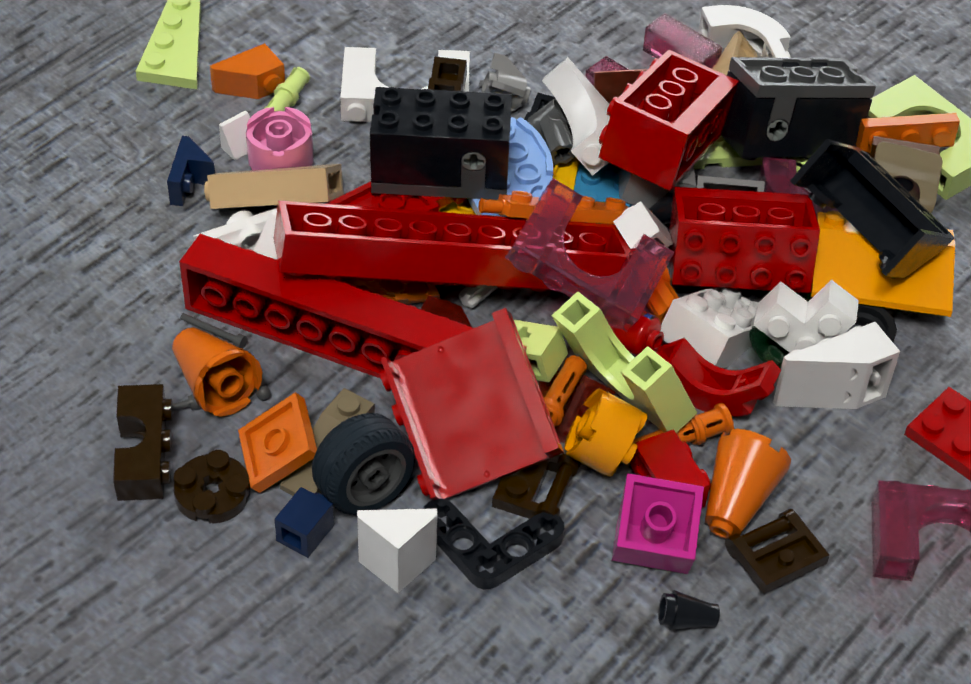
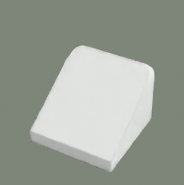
M243 111L219 124L221 148L234 160L247 155L246 130L248 120L250 119L247 111Z

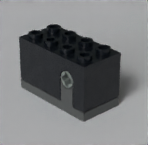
M731 57L730 71H728L727 76L738 80L739 83L721 136L741 158L746 160H756L757 158L764 157L776 160H784L786 157L809 159L826 139L857 147L856 141L861 119L868 117L872 103L871 98L874 96L876 85L865 75H858V69L846 58Z
M376 87L373 104L374 115H372L370 127L371 193L471 199L484 198L498 200L499 194L507 195L512 94Z

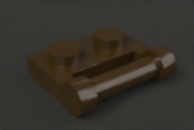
M564 453L501 478L494 493L492 507L528 519L542 512L559 516L560 509L558 507L571 476L577 474L581 463ZM548 470L556 472L557 474L545 501L541 503L535 502Z
M793 509L780 513L778 519L746 534H734L725 539V546L730 556L738 559L763 594L827 564L830 556ZM784 532L790 534L754 552L751 549Z

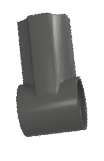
M553 99L528 118V123L545 140L553 163L555 165L559 163L567 164L575 158L571 152L573 138L568 128L569 122L556 99Z

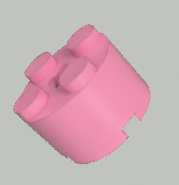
M274 107L258 111L248 120L246 142L248 163L252 170L313 165L312 129L310 120L304 113L290 107H285V111H274Z

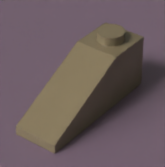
M343 388L322 412L312 429L317 449L326 435L341 422L360 414L375 413V404ZM314 459L284 477L280 483V489L292 496L300 487L312 493L322 494L312 477V462Z

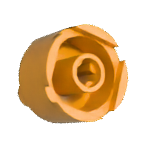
M598 388L583 404L589 409L585 411L582 417L577 415L573 421L564 449L568 451L565 453L566 455L603 475L611 477L621 462L628 464L637 450V444L633 443L636 434L644 427L648 414L615 395Z

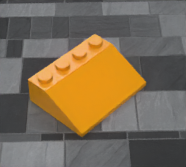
M817 211L816 217L820 228L811 297H814L832 279L858 299V304L951 317L955 264L954 239L944 250L906 278L896 277L894 279L885 276L881 272L882 269L879 264L882 261L878 256L881 252L840 212L828 211L825 213ZM947 229L954 237L953 230Z

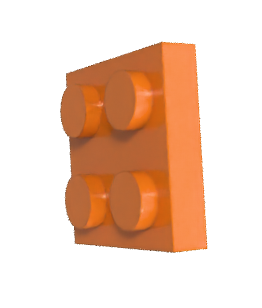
M296 392L238 430L246 470L249 475L250 488L258 493L263 492L314 459L317 451L305 398Z

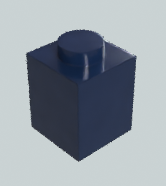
M300 487L274 519L276 541L309 558L334 526L333 503L329 502L320 493H312Z

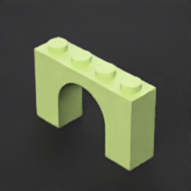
M915 75L871 98L872 103L867 118L956 113L960 123L954 146L940 152L943 163L937 194L947 200L971 186V118Z
M577 291L551 315L574 354L586 362L587 369L629 404L648 414L647 419L663 432L674 429L677 433L697 414L673 366L648 346L639 355L634 357L617 338L601 309Z

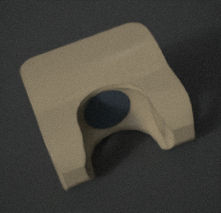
M880 142L875 149L874 159L921 205L932 213L937 199L943 163L942 157L933 152L890 142Z

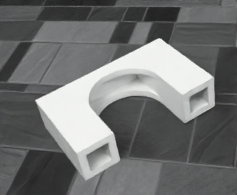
M345 47L340 97L341 121L371 122L372 115H374L376 87H387L376 77V48ZM438 50V57L467 60V77L464 91L469 92L470 51Z

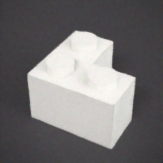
M832 279L808 302L780 281L758 303L754 326L790 353L793 350H802L815 345L825 338H833L846 333L856 323L859 300Z

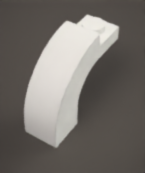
M717 5L702 7L698 31L707 50L726 48L733 35L740 31L756 51L758 57L790 58L788 48L791 37L784 27L773 18L759 11L740 6Z

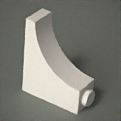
M567 57L548 73L542 82L554 95L569 122L573 137L571 152L593 176L609 163L598 158L602 146L599 143V137L610 119V116L607 115L609 103Z

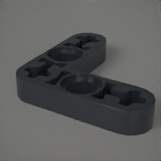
M431 500L423 508L437 509V516L440 518L446 516V524L440 518H437V545L474 586L483 590L499 586L548 555L562 544L565 528L561 517L556 514L551 515L542 512L492 543H489L449 500ZM543 528L545 531L554 530L553 535L548 532L540 534V529ZM465 537L472 541L473 546L466 550H460L454 547L452 542L457 538ZM519 544L526 548L527 553L523 556L515 557L510 555L506 549L510 545ZM483 566L485 569L493 567V573H489L487 570L479 572V567Z

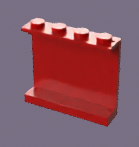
M506 308L493 312L494 320L397 360L391 361L386 356L380 358L384 370L379 371L382 383L387 392L392 390L396 404L392 405L393 414L398 425L405 426L409 440L414 447L415 460H417L422 473L417 475L419 486L424 496L430 495V498L433 500H446L564 453L512 314Z

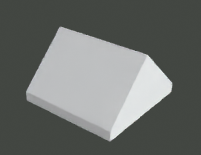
M437 509L357 510L359 562L397 593L401 592L436 560Z

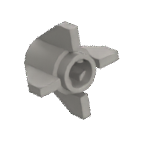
M494 53L490 68L497 71L495 73L488 71L485 79L480 80L479 87H482L481 92L512 94L511 111L517 110L521 104L525 105L527 103L530 87L527 86L526 78L507 56Z

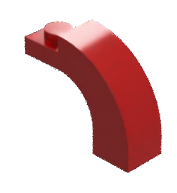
M685 338L660 346L656 352L673 366L693 406L704 412L714 409L716 404L723 403L730 411L731 416L751 414L757 400H763L773 392L774 384L781 372V369L773 360L743 370L720 368L705 360Z

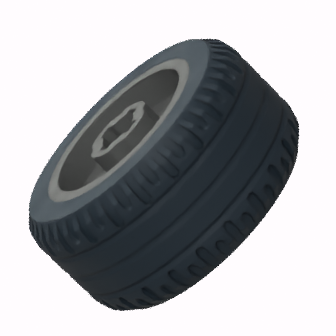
M378 413L360 414L341 422L322 440L312 462V477L317 488L329 502L333 503L337 510L349 515H357V510H377L393 500L407 484L415 463L414 447L409 438L386 416Z

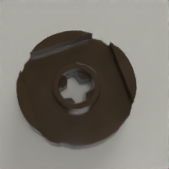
M213 450L209 454L191 459L178 468L173 477L176 505L180 512L191 520L197 521L196 517L200 519H209V523H222L237 516L247 504L246 499L250 493L247 470L239 461L229 457L228 453L223 450ZM209 484H217L219 491L213 493L210 489L203 491V489Z

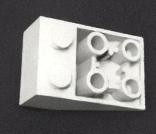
M711 287L674 299L661 324V332L664 334L663 340L671 343L685 338L705 360L720 368H726L764 335L762 331L754 326L759 302L749 300L742 295V291L738 288Z
M876 322L862 327L856 326L844 334L833 338H825L805 349L793 350L783 358L773 404L779 407L858 409L886 398L900 350Z

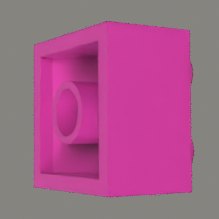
M627 473L611 561L688 574L696 556L704 487Z

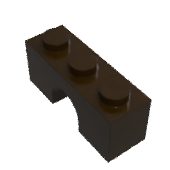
M163 384L118 386L116 417L120 436L138 437L143 440L134 447L115 448L113 483L117 500L164 499V484H171L170 461H165V452H172L171 430H166V421L173 420L172 399L165 398Z

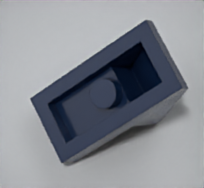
M182 135L167 180L170 205L183 206L187 193L191 194L193 192L194 184L205 185V182L208 181L207 175L215 174V166L212 159L189 136Z

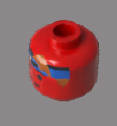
M631 306L624 311L621 310L615 314L610 323V327L617 338L634 357L639 355L647 346L656 352L662 345L664 334L661 332V321L657 316L640 308Z

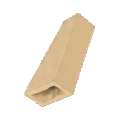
M341 164L215 173L207 175L208 181L204 185L205 198L207 201H210V209L278 205V200L307 203L329 202L344 195Z

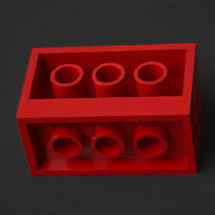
M668 50L659 59L655 58L647 71L642 70L633 84H627L622 95L619 97L615 96L610 102L607 109V115L610 116V119L599 137V143L602 146L598 158L671 191L721 136L739 81Z
M674 187L669 232L673 244L668 247L672 285L772 290L781 281L794 292L811 293L820 228L812 200L808 195Z

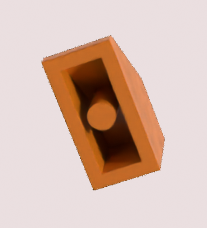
M265 43L210 65L212 90L219 94L261 99L274 93L278 84L285 82L284 64Z

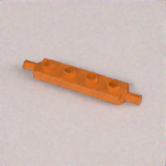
M512 191V195L499 194L498 200L481 198L478 206L480 213H495L500 216L614 224L613 221L629 208L625 205L626 201L618 198H606L605 202H597L592 197L577 195L574 200H570L554 193H544L543 197H532L531 193L524 191Z

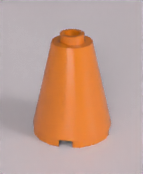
M195 327L181 331L174 339L172 345L173 353L197 404L204 411L223 417L235 414L251 402L248 397L254 388L259 390L263 371L259 361L250 352Z
M738 428L731 429L729 435H726L725 432L721 434L717 446L705 521L710 526V531L716 536L728 538L734 534L740 535L787 474L791 466L789 454L782 447L779 452L770 447L769 445L772 440L768 437L750 430Z

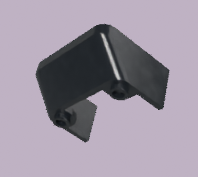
M826 139L790 180L794 186L808 188L811 191L808 195L809 198L819 207L825 208L827 205L837 209L881 252L878 255L882 261L879 266L885 276L894 279L896 277L906 278L944 250L954 239L953 235L875 159L858 147Z

